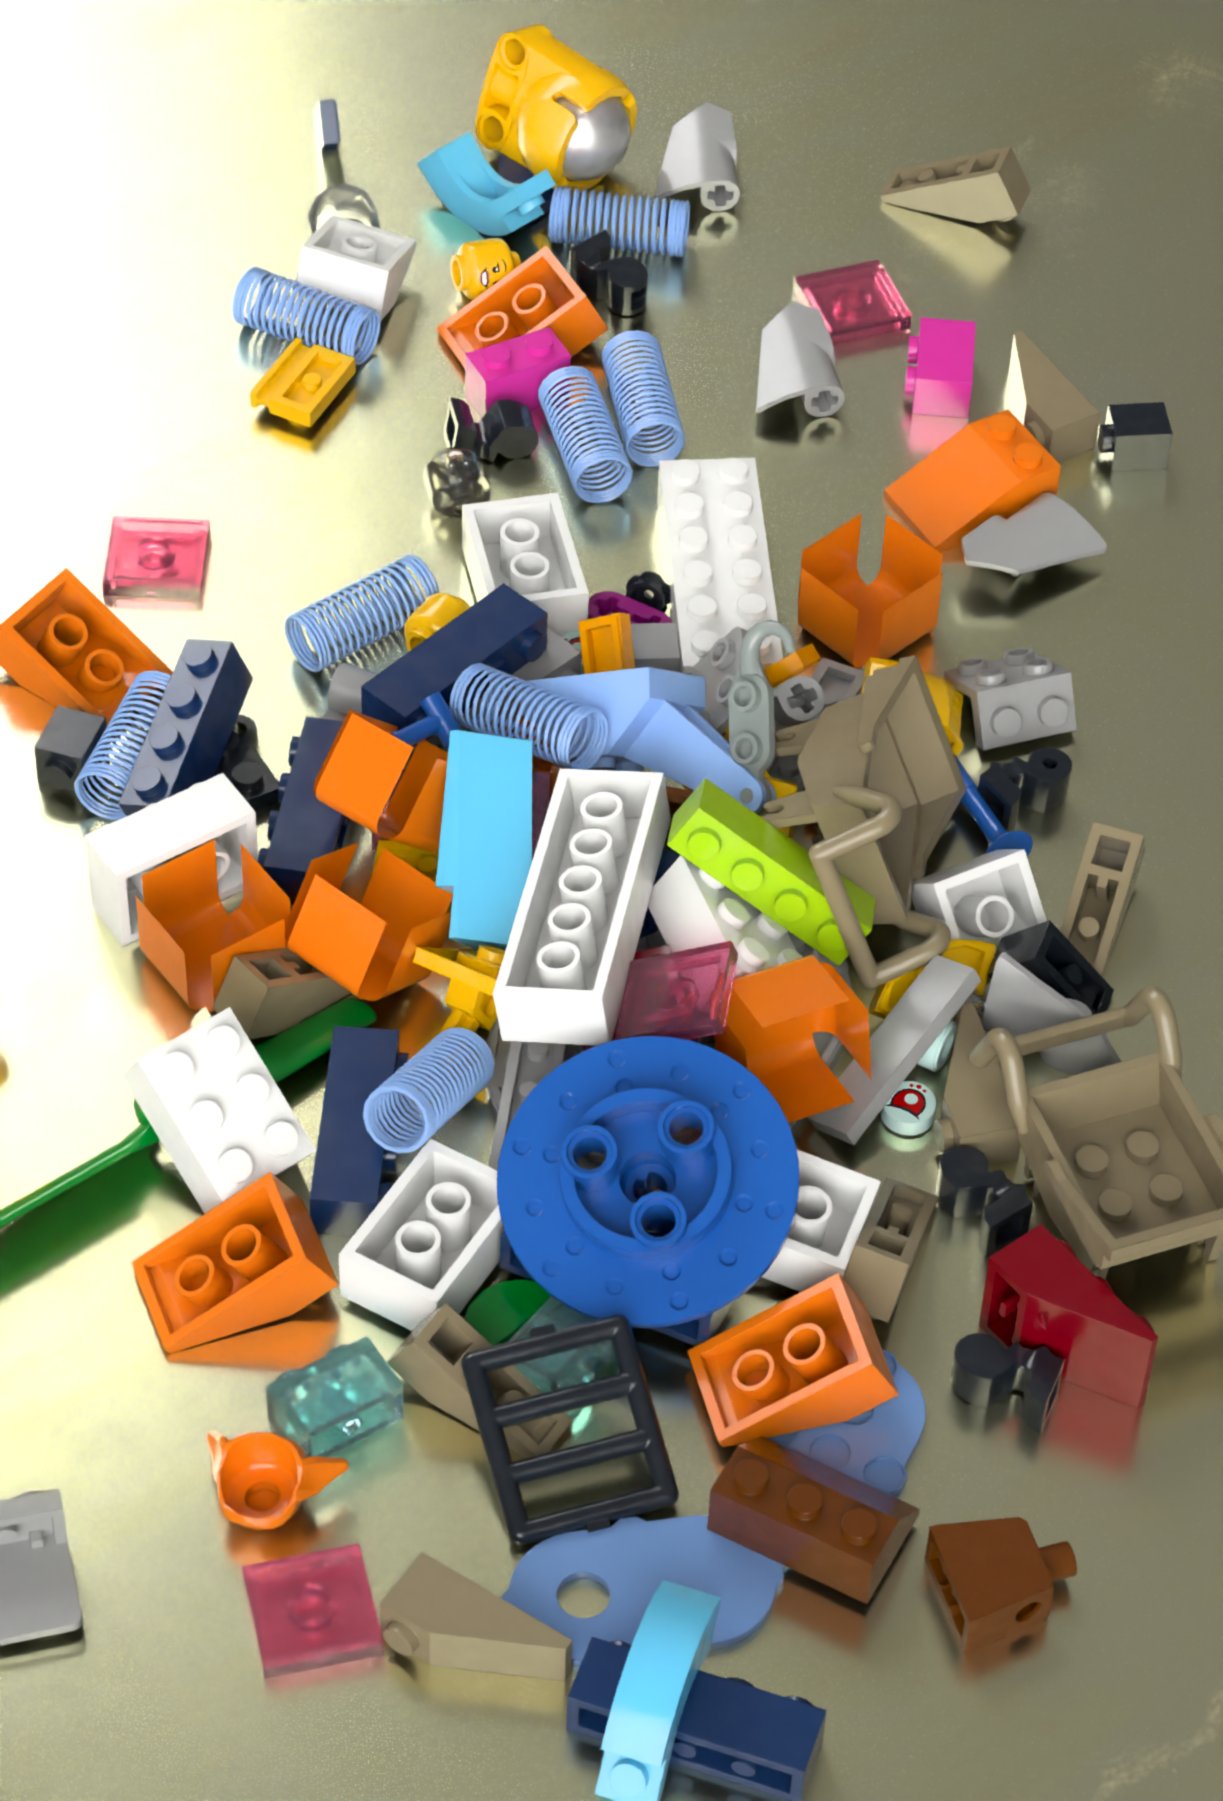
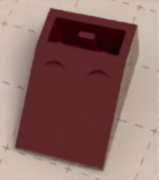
M1042 1224L989 1257L979 1326L988 1335L996 1338L1004 1349H1008L1014 1342H1018L1023 1348L1028 1349L1046 1346L1052 1354L1065 1359L1061 1380L1135 1408L1144 1405L1159 1337L1155 1334L1151 1324L1143 1316L1134 1314L1115 1295L1112 1287L1105 1279L1095 1276L1076 1258L1074 1251L1065 1241L1056 1239Z

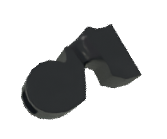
M606 230L571 248L570 276L583 293L587 292L595 301L607 300L611 311L619 315H636L645 309L648 288L647 270L634 257L610 259L611 237Z
M450 397L443 431L448 451L456 449L467 454V456L464 455L463 457L451 459L452 462L463 463V460H468L469 464H473L479 459L494 461L498 453L507 458L518 459L531 454L536 449L539 443L538 434L531 412L526 405L511 400H498L489 408L480 422L474 423L469 405L461 399Z
M1044 747L1032 752L1028 762L1018 757H1014L1010 762L1004 764L991 762L989 769L980 774L978 791L1006 830L1012 832L1015 830L1020 805L1043 814L1060 807L1067 796L1072 761L1063 751Z
M956 1146L948 1149L942 1155L936 1186L939 1203L947 1214L953 1218L983 1215L979 1235V1249L985 1259L1029 1231L1033 1202L1027 1196L1024 1184L1013 1183L1007 1179L1002 1170L989 1172L987 1158L976 1148Z
M975 1333L961 1338L955 1346L953 1357L954 1366L952 1367L950 1378L953 1390L965 1401L970 1402L971 1405L986 1409L998 1402L1014 1389L1024 1392L1021 1416L1029 1427L1041 1434L1060 1389L1065 1359L1052 1354L1046 1346L1028 1349L1023 1348L1018 1342H1014L1008 1349H1004L996 1338L988 1334Z

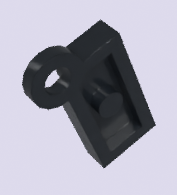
M239 715L233 729H242L245 731V734L239 736L235 731H232L214 776L224 773L256 812L279 803V782L253 746L257 740L256 723L250 717Z

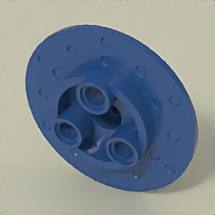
M640 1036L614 1040L594 1046L559 1065L538 1083L520 1105L509 1125L498 1160L497 1200L500 1217L510 1245L527 1273L550 1296L569 1309L595 1320L621 1314L626 1316L630 1321L631 1327L635 1328L667 1327L687 1323L720 1310L743 1295L766 1273L779 1255L790 1233L799 1200L800 1174L795 1140L781 1107L770 1091L754 1074L726 1054L703 1044L674 1037ZM684 1128H696L702 1132V1136L693 1144L684 1145L673 1140L677 1132ZM590 1152H599L606 1156L604 1163L592 1170L583 1169L577 1165L580 1158ZM653 1189H660V1190H662V1191H661V1192H654ZM645 1231H654L665 1234V1236L654 1237L649 1235Z

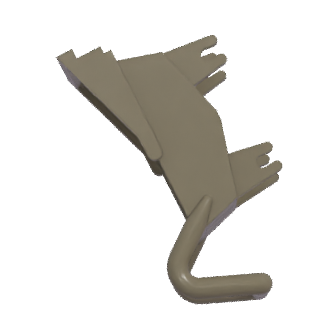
M913 655L900 658L899 665L874 670L873 675L865 677L863 693L824 708L819 719L784 728L775 733L778 741L775 743V753L777 756L800 754L797 765L806 790L765 803L764 809L767 815L762 817V819L775 828L815 823L813 829L816 835L811 838L813 846L809 850V858L860 983L867 989H874L928 964L936 954L941 956L947 950L951 941L950 929L942 920L910 910L913 880L921 879L925 875L927 859L966 792L964 780L917 656ZM840 874L876 899L873 924H894L904 931L928 939L876 963Z
M1156 986L1144 987L1123 1007L1013 1037L1004 1028H993L970 1053V1062L977 1068H984L1001 1062L1007 1103L1018 1130V1139L1026 1156L1024 1166L1025 1177L1027 1179H1035L1033 1185L1034 1194L1042 1196L1048 1214L1076 1253L1077 1259L1095 1276L1102 1277L1103 1279H1106L1108 1270L1112 1266L1194 1242L1196 1245L1205 1243L1203 1258L1205 1262H1209L1218 1258L1223 1246V1124L1216 1113L1202 1117L1181 1079L1183 1058L1175 1011L1165 992ZM1151 1012L1155 1024L1158 1052L1028 1088L1022 1056L1125 1027L1136 1026Z

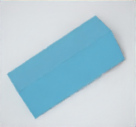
M454 730L450 731L436 887L453 894L449 939L478 950L479 945H488L506 951L532 864V741Z

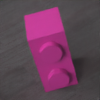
M920 318L919 336H909L907 363L916 364V366H907L905 394L914 395L912 414L968 418L973 380L976 322Z
M550 327L465 353V396L481 419L498 400L520 402L526 405L529 410L541 407L538 399V390L543 380L556 370L570 367L571 355ZM570 378L564 379V380L560 381L559 383H557V384L549 391V393H550L556 386H558V385H560V384H562V383H564V382H566V381H569ZM567 384V385H565L564 387L558 389V390L552 395L551 399H552L559 391H561V390H563V389L569 387L570 384ZM570 390L561 394L554 402H557L562 396L570 393Z

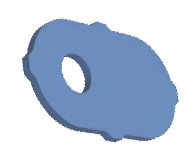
M882 1349L897 1387L898 1396L849 1421L769 1437L767 1439L896 1497L901 1494L907 1482L908 1474L905 1468L923 1434L926 1406L921 1389L915 1379L906 1369L898 1364L893 1353Z
M707 1515L684 1516L654 1521H645L639 1517L619 1519L610 1528L588 1533L587 1530L568 1532L540 1542L519 1561L512 1574L509 1589L501 1598L573 1640L572 1666L580 1667L591 1637L608 1642L623 1641L632 1645L645 1611L663 1580L722 1597L710 1650L744 1640L764 1623L773 1607L776 1591L783 1584L784 1574L780 1563L708 1530ZM576 1579H591L599 1582L607 1590L610 1601L606 1609L599 1615L590 1618H577L566 1613L560 1607L557 1600L560 1589L568 1582Z

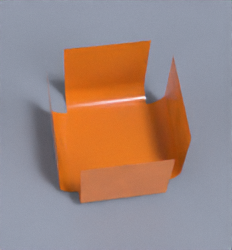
M862 513L802 551L798 595V624L855 668L865 666L870 657L890 659L937 626L943 572L941 573L943 555L887 514L881 568L877 577L869 585L863 582L857 570Z
M349 709L315 779V796L323 804L385 839L433 854H439L448 752L426 740L419 742L389 805L382 813L414 747L390 734V732L397 730V726Z
M215 839L143 874L144 904L135 895L141 950L187 1005L194 1010L205 1007L210 1012L215 1011L212 1007L234 956L288 947L285 939V925L290 915V898L242 844L243 900L238 908L230 914L223 907L218 894Z
M358 842L311 860L285 925V939L291 952L359 999L364 998L368 1001H377L429 977L432 970L413 963L416 948H442L450 929L451 912L447 914L446 912L453 894L436 887L434 881L383 848L361 904L357 903L341 892L340 888L359 844Z
M813 955L725 981L723 990L717 992L712 997L715 1050L726 1054L754 1074L775 1098L788 1123L855 1102L818 1054L813 1040V1033L828 1032L837 1036L872 1081L868 1009L833 966L819 962Z

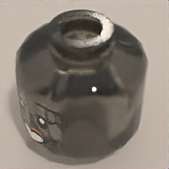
M448 447L437 452L425 467L423 477L434 510L441 516L451 519H462V505L488 502L492 493L490 481L481 457L474 451L460 447Z

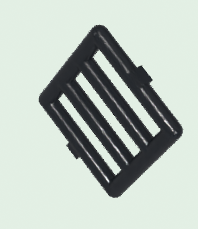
M616 1314L555 1330L554 1323L532 1328L529 1332L530 1337L475 1350L463 1356L461 1367L507 1533L512 1543L515 1545H525L582 1529L591 1533L610 1528V1522L668 1507L677 1502L679 1490L630 1321L626 1316ZM611 1340L620 1371L619 1374L499 1405L496 1404L488 1376L489 1371ZM627 1396L636 1430L512 1462L503 1428ZM643 1452L653 1486L528 1519L519 1487L520 1484Z

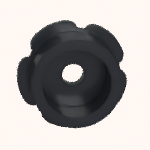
M644 571L641 576L633 575L627 582V597L663 613L667 611V604H670L671 589L670 585L665 583L659 574ZM646 590L652 591L653 596L649 595Z

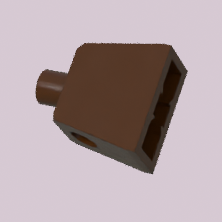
M1020 1517L938 1524L929 1528L925 1561L963 1653L972 1652L1044 1620L1050 1613L1054 1593L1053 1582L1073 1577L1077 1574L1076 1559L1069 1542L1063 1541L1038 1548L1027 1521Z

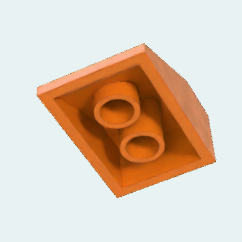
M547 246L543 247L435 328L464 368L465 353L548 327L552 329L571 357L609 330L587 296Z
M1007 409L966 425L884 489L883 497L920 539L941 553L961 545V538L995 515H1001L1008 519L1044 492H1050L1057 496L1061 465L1013 413Z
M67 567L0 624V666L20 686L56 708L59 705L106 717V727L136 675L144 671H160L171 676L173 673ZM145 681V682H152V683H156V684H161V683H157V682H153V681ZM141 686V687L138 688V689H140V688H148V689H152V690H157V689H158L157 687H152V686ZM139 692V694H144L148 696L152 694L148 692Z
M271 1172L131 1262L164 1350L170 1354L291 1316L339 1285L303 1199Z
M839 1273L687 1350L717 1441L722 1447L746 1443L760 1436L769 1438L849 1421L899 1395L866 1305Z

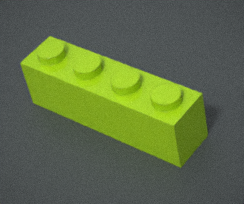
M705 778L674 813L667 846L840 966L849 956V953L810 861L809 851ZM840 874L866 937L872 931L876 899Z

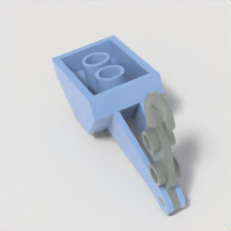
M766 620L756 623L747 631L742 640L739 666L728 694L729 742L701 716V713L706 708L705 677L653 667H642L527 681L603 711L608 722L607 743L598 761L588 770L644 772L645 767L654 772H662L665 777L693 790L706 778L758 816L767 814L764 809L765 803L776 800L774 787L764 777L765 770L770 766L775 755L774 693L760 662V646L766 637L775 635L783 642L786 653L792 654L795 652L792 633L789 628L779 621ZM528 701L527 705L525 706V709H524V712H523L524 717H525L526 711H527L528 706H529V701ZM536 705L532 709L531 715L528 719L530 723L535 712ZM543 708L539 712L538 718L534 725L535 728H537L538 723L543 712ZM550 711L548 712L544 720V723L541 728V733L544 731L546 727ZM557 714L552 721V724L548 731V736L551 734L553 730V727L557 719ZM590 714L591 724L586 742L579 753L571 760H576L581 756L591 739L594 726L592 714ZM564 717L559 724V727L555 735V739L558 737L560 733V730L564 722ZM586 717L583 718L581 734L577 743L569 752V756L573 754L583 738L587 723ZM578 726L576 727V729H575V731H574V733H573V736H572V738H571L570 744L572 743V741H573V739H574V737H575V734H576V732H577Z

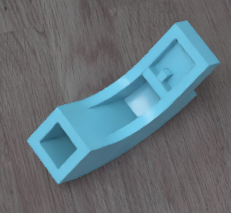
M470 132L439 148L417 163L442 203L456 217L474 230L490 236L507 235L544 214L540 207L545 202L541 194L556 185L547 169L521 184L507 181L490 166Z
M667 1580L661 1582L639 1625L616 1690L601 1749L605 1751L596 1786V1795L615 1801L661 1800L680 1718L696 1674L710 1651L722 1597Z

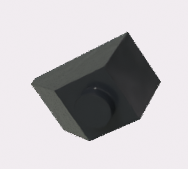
M1050 920L1001 938L987 973L990 979H992L998 956L1002 952H1006L1066 999H1074L1084 1003L1091 1010L1092 1015L1107 1011L1114 989Z

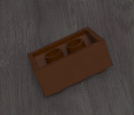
M760 1436L737 1446L710 1489L707 1529L868 1604L918 1518L920 1509Z

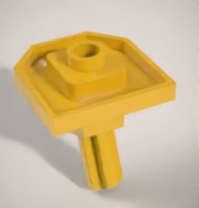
M479 945L478 952L468 949L416 948L413 963L451 978L444 1003L452 1009V1012L439 1033L447 1028L457 1027L476 1032L478 1027L491 1030L497 1019L493 991L505 950L488 945Z

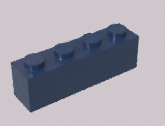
M503 583L362 685V714L397 726V731L427 717L420 702L436 692H441L449 707L450 695L455 681L464 670L473 664L482 663L512 675L528 662L536 661L547 649L548 613ZM479 672L468 684L463 696L462 713H465L466 698L471 685L483 672ZM488 674L485 675L482 679H480V681L474 688V691L470 699L469 709L473 706V701L478 688L480 687L482 682L488 677ZM489 681L481 691L479 699L484 695L485 691L489 687Z
M186 639L119 801V806L126 816L140 811L150 804L157 803L184 791L196 783L214 777L253 681L250 671L232 641Z
M306 716L301 736H293L291 739L288 757L289 766H292L290 773L283 772L281 774L278 788V802L281 803L280 810H272L270 813L267 838L271 842L269 848L260 849L257 860L260 866L290 898L291 905H294L311 860L342 849L345 845L351 819L320 802L314 793L315 779L344 721Z
M334 1026L309 1198L310 1217L317 1234L353 1236L393 1186V1182H385L386 1171L396 1172L398 1153L385 1150L373 1140L366 1130L363 1110L364 1103L369 1095L409 1060V1053L400 1052L399 1030Z
M591 1637L567 1697V1730L603 1741L616 1690L632 1645L623 1641L608 1642ZM698 1670L680 1718L669 1762L790 1801H802L823 1742L827 1710L815 1707L808 1700L798 1696L783 1697L755 1688L750 1682L741 1678H723Z

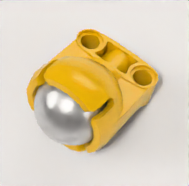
M534 24L505 33L499 38L488 67L479 100L475 130L477 138L485 148L498 150L529 169L534 176L547 169L556 184L552 189L557 185L564 188L570 186L572 194H574L575 189L578 187L580 193H582L585 188L588 190L598 184L622 160L635 127L637 105L630 89L619 77L605 68H600L554 38L551 31L545 26Z

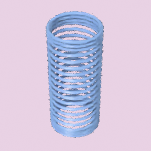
M558 185L554 188L548 226V238L551 244L555 242V244L559 243L561 245L565 242L568 246L572 242L576 246L579 242L581 243L592 237L591 229L596 201L594 189L590 193L587 231L584 239L583 228L587 210L588 191L585 188L582 192L579 230L576 238L575 228L579 210L580 190L577 187L574 191L571 230L568 237L567 227L571 209L572 189L570 186L564 188ZM602 190L599 192L597 199L594 235L599 233L604 201ZM610 191L606 194L603 231L608 230L612 201ZM618 192L615 193L612 209L610 247L612 246L616 251L620 246L623 252L628 247L631 253L636 248L639 254L644 249L647 255L651 249L654 255H657L660 250L662 256H665L668 251L670 257H684L690 219V203L688 200L680 201L677 199L676 202L674 198L671 200L667 236L664 245V228L668 201L666 198L663 199L659 236L656 245V227L660 200L658 197L654 200L651 235L648 244L647 237L652 199L650 196L646 199L643 235L640 243L639 235L644 202L643 196L640 195L632 243L631 234L636 197L634 194L630 197L627 234L624 242L623 233L628 196L626 193L622 196L619 233L616 241L615 231L620 195Z
M252 267L244 273L233 296L232 315L236 323L251 327L252 329H258L266 334H272L288 342H292L296 337L302 339L301 337L304 335L302 345L312 347L319 339V344L317 345L323 346L326 342L325 348L331 349L330 347L333 345L334 348L332 350L338 352L340 347L341 351L339 353L354 357L356 366L361 365L368 359L379 336L380 316L376 309L362 304L358 305L357 302L351 303L349 299L344 300L343 297H336L335 294L329 295L328 292H322L321 289H314L311 286L307 287L306 284H300L298 281L293 282L292 279H286L284 276L279 277L278 274H271L270 271L259 267ZM254 282V284H253V286H252V288H251V290H250L248 300H247L246 317L244 318V306H245V301H246V298H247L248 291H249V289H250L252 283ZM258 283H259V289H258V293H257V296H256V300H255L254 305H253V307H252V309H251V302H252L253 294H254V292H255V290H256V287H257V285H258ZM277 283V289L273 295L274 286ZM284 286V292L280 298L281 289ZM291 289L292 293L287 301L288 292ZM299 291V296L294 305L295 295ZM306 294V299L301 308L302 298ZM313 297V302L308 311L310 299ZM320 300V305L315 314L317 302ZM327 303L328 306H327L326 311H325V313H324V315H323V317H322L324 305ZM334 304H335L334 312H333V314H332V316H331V318H330L329 324H328L327 333H326L325 337L323 338V332H324V330H325V328H326V326H327V323H328V320H329V317H330V313H331V308H332V307L334 306ZM269 307L268 315L265 318V312ZM341 307H342V313H341V315H340V317H339V319H338V322H337V324H336L334 336H333L332 340L330 341V336H331V333H332V331H333V329H334V326H335V323H336V320H337V316H338V312H339V310H340ZM276 310V316H275L274 320L272 321V315H273L274 311ZM284 310L283 319L279 324V318ZM291 310H292L290 322H289V324L286 326V324H287V319H288V317H289V315H290V313H291ZM348 310H349V316H348V318H347V320H346V323H345V325H344L341 339H340V341L338 342V336H339V334H340V332H341V329H342V326H343V324H344L345 315H346V313H347ZM299 311H300V314H299V317H298V321H297V325H296V327L294 328V322H295V320H296V318H297V316H298V313H299ZM306 314H307L306 321H305V326H304L303 330L301 331V325H302V323H303V321H304V319H305V316H306ZM313 317H314L312 329H311V331H310L309 334H308L309 326H310V324H311V322H312V319H313ZM321 317H322V321H321V325H320V328H319V332H318V334L316 335V329H317V327H318V325H319V323H320ZM362 322H363L361 332H360L359 337H358V339H357V341H356V343H355V340H356V337H357V333H358L359 328H360V326H361V324H362ZM365 331H366L364 340H363V342H362V344H361L359 350H358L357 353L354 355V352L357 350L358 346L360 345V343H361V341H362V339H363L364 333H365Z
M639 330L626 331L614 336L606 343L602 351L603 367L628 458L637 465L646 467L659 466V460H674L680 455L685 446V435L681 426L661 346L657 338L650 333ZM633 340H641L638 342H630L623 346H620L611 354V352L622 343ZM643 345V346H649V347H650V348H646V347L630 348V349H628V350H625V351L619 353V354L613 359V357H614L620 350L625 349V348H627V347H629V346ZM642 350V351L651 352V353H645V352L633 353V354H630V355H628V356H626V357L621 358L616 364H614L621 356H623V355H625V354H627V353H629V352H632V351ZM647 356V357H652V358H653V359H649V358L633 359V360H630V361H628V362L622 364L618 369H616L623 361H625V360H627V359H630V358H632V357ZM642 361L651 362L650 364H648V363L636 364V365H633V366H631V367H629V368H626V369H624L622 372H620L624 367H626V366H628V365H630V364H632V363H635V362H642ZM646 367L642 370H636L631 373H626L635 368ZM662 424L661 427L651 431H640L641 429L652 428ZM669 426L665 431H663L662 433H659V434H657V435H654V436L641 437V436L635 435V434H639V435H642V434H653V433L658 432V431H661V430H663L665 427ZM670 430H672L671 433H669L666 437H664L663 439L654 441V442H640V441L634 440V439H638V440H652V439H656V438H658V437L664 436V435L667 434ZM671 436H673V438L670 439L667 443H665V444H663V445H660V446H658V447L643 448V447H639V446L634 445V444L641 445V446L656 445V444H659V443H661V442H664V441L668 440ZM675 441V443H674L672 446H670L668 449H666V450H664V451H661V452H658V453H649V454H646V453H642V452L636 451V450H640V451H644V452H645V451H657V450H659V449H662V448H665V447L669 446L672 442Z
M577 366L564 367L552 372L543 380L538 390V399L576 495L585 502L590 503L608 502L619 497L628 489L633 480V470L593 373L586 368ZM572 377H582V378H585V379H574V380L566 381V382H564V383H562V384L556 386V387L549 393V391H550L557 383H559L560 381H562V380H564V379L572 378ZM576 382L589 384V385L578 384V385L569 386V387H567V388H565V389L559 391V392L551 399L552 395H553L558 389L564 387V386L567 385V384L576 383ZM576 388H587V389H590V390H578V391L570 392V393H568V394L562 396V397L553 405L554 401H555L561 394H563V393H565V392H567V391H569V390H571V389H576ZM580 393L589 394V395H583V396L573 397V398L569 399L568 401L562 403V404L556 409V407H557L564 399H566V398H568V397H570V396H572V395L580 394ZM585 399L583 402H577L565 409H562L565 405L575 400ZM595 427L593 430H588L580 435H575L576 433H580L587 429ZM598 432L596 435L589 436L581 441H577L579 438H584L588 435ZM596 438H600V439H598L597 441L590 442V441H592V440H594V439H596ZM587 442H590L589 444H587V445H585V446H580L581 444H585V443H587ZM601 444L599 447H594L586 452H582L584 449H588L595 445ZM605 460H609L608 462L599 467L587 469L589 466H594ZM613 461H615V463H614L611 467H609L607 470L602 471V472H600V473H598V474H590V475L582 474V472H583V473H587V472L598 471V470H600V469H603V468L607 467L609 464H611ZM619 464V466L614 472H612L610 475L597 480H585L580 478H593L602 476L610 472ZM621 470V472L619 473V475H618L617 477H615L612 481L607 482V483H605V484H603V485L589 486V485H584V484H582V483L593 484V483L603 482V481H605V480H607V479L612 478L615 474H617V473ZM623 476L622 480L618 482L615 486L604 491L593 492L583 489L585 488L592 490L604 488L615 483L618 479H620Z
M408 554L386 565V567L366 575L365 578L358 579V581L343 587V589L337 590L336 593H331L329 596L315 601L314 604L307 605V608H302L288 615L285 621V634L293 654L306 669L317 673L328 668L330 664L343 660L345 656H351L352 652H358L359 649L366 648V645H372L374 641H380L381 638L387 637L388 634L394 633L395 630H401L402 626L404 627V620L406 621L413 613L411 609L415 611L424 602L422 592L415 579L406 570V566L420 580L427 597L440 593L430 569L420 558ZM387 579L391 582L393 590L388 585ZM408 579H409V580L411 581V583L413 584V586H414V588H415V590H416V592H417V594H418V597H417V595L415 594V592L413 591V589H412V587H411V585H410ZM380 583L384 586L386 594L381 589ZM373 587L377 590L379 598L374 593ZM366 591L369 592L372 602L367 597ZM359 595L362 596L365 606L360 601ZM352 599L355 600L358 610L353 605ZM345 603L348 604L351 614L346 609ZM337 606L341 608L344 618L338 612ZM402 608L407 612V617L403 614ZM330 610L335 614L337 622L331 616ZM395 612L400 616V621L396 618ZM323 614L328 618L329 625L324 620ZM387 614L392 619L393 625L389 622ZM380 618L385 623V627L382 625ZM373 622L378 626V631L375 629ZM301 624L305 627L309 640L319 656V660L309 648L303 635ZM365 624L371 630V635L367 632ZM358 628L363 633L364 639L360 636ZM351 632L356 637V642L353 640ZM343 634L349 641V646L345 643ZM336 638L342 645V650L338 647ZM329 642L334 648L335 654L331 651Z
M477 663L469 666L460 674L451 691L449 707L458 725L477 733L509 738L515 736V739L532 741V755L563 768L588 770L598 761L606 746L609 730L607 718L603 711L485 664ZM479 672H483L475 679V681L469 689L465 704V720L462 713V702L464 693L473 677L476 676ZM488 674V677L482 682L476 692L472 707L473 719L470 720L469 705L472 693L480 679ZM489 681V687L483 695L480 704V710L476 716V708L479 696L481 694V691ZM508 692V698L504 704L501 715L498 717V712L502 706L504 697ZM514 695H515V700H514V703H513V705H512V707H511L509 716H508V718L505 720V715H506V713H507V711H508V708H509V706H510V704H511V700H512V698H513ZM522 698V703L517 713L516 719L512 723V718L518 707V703ZM528 701H529V706H528V709H527V711H526L524 720H523V722L521 723V725L519 726V721H520L521 716H522V714H523V712H524L525 706L527 705V703H528ZM536 705V709L533 714L531 723L526 729L527 721L531 715L532 709ZM543 708V712L538 723V726L533 732L534 725L538 718L539 712ZM550 711L546 727L544 731L541 733V728L544 723V720L548 712ZM557 714V719L553 727V730L551 734L548 736V731L550 729L552 721ZM590 714H592L594 726L591 739L581 756L575 761L570 762L586 742L591 724ZM564 717V722L560 730V733L558 737L555 739V735L559 727V724ZM586 717L587 723L583 738L573 754L569 756V752L575 746L581 734L583 718ZM578 726V729H577V732H576V734H575V737H574L572 743L570 744V741H571V738H572V736H573V733H574L576 727Z
M144 671L136 675L74 782L75 793L80 802L92 813L110 820H120L126 817L122 809L107 807L96 801L86 791L83 780L88 790L97 799L107 805L121 808L119 804L108 801L100 796L90 786L87 776L101 793L120 801L121 797L112 795L104 790L94 780L93 776L110 790L123 794V790L108 784L102 777L125 789L140 753L139 751H141L143 746L138 742L143 744L145 738L135 732L146 737L148 732L139 726L149 730L150 725L141 719L152 724L158 706L144 702L142 698L153 700L159 704L161 702L156 697L139 694V692L153 693L160 697L164 695L157 690L138 688L141 686H152L165 691L167 688L165 686L168 685L171 675L160 671ZM145 681H153V682H157V683H161V684H156V683H152V682H145ZM106 761H110L113 765L107 764Z
M461 1027L447 1028L435 1036L432 1041L376 1088L364 1103L363 1110L366 1130L373 1140L385 1150L398 1154L411 1153L428 1141L449 1119L485 1088L493 1077L495 1063L491 1049L484 1039L468 1029Z

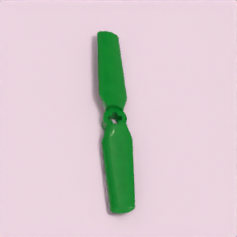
M345 998L256 1045L254 1048L277 1084L331 1050L334 1026L367 1028L375 1023L378 1017L374 1009L367 1003L355 998ZM136 1099L132 1107L138 1121L137 1124L101 1148L1 1205L0 1228L123 1158L160 1141Z

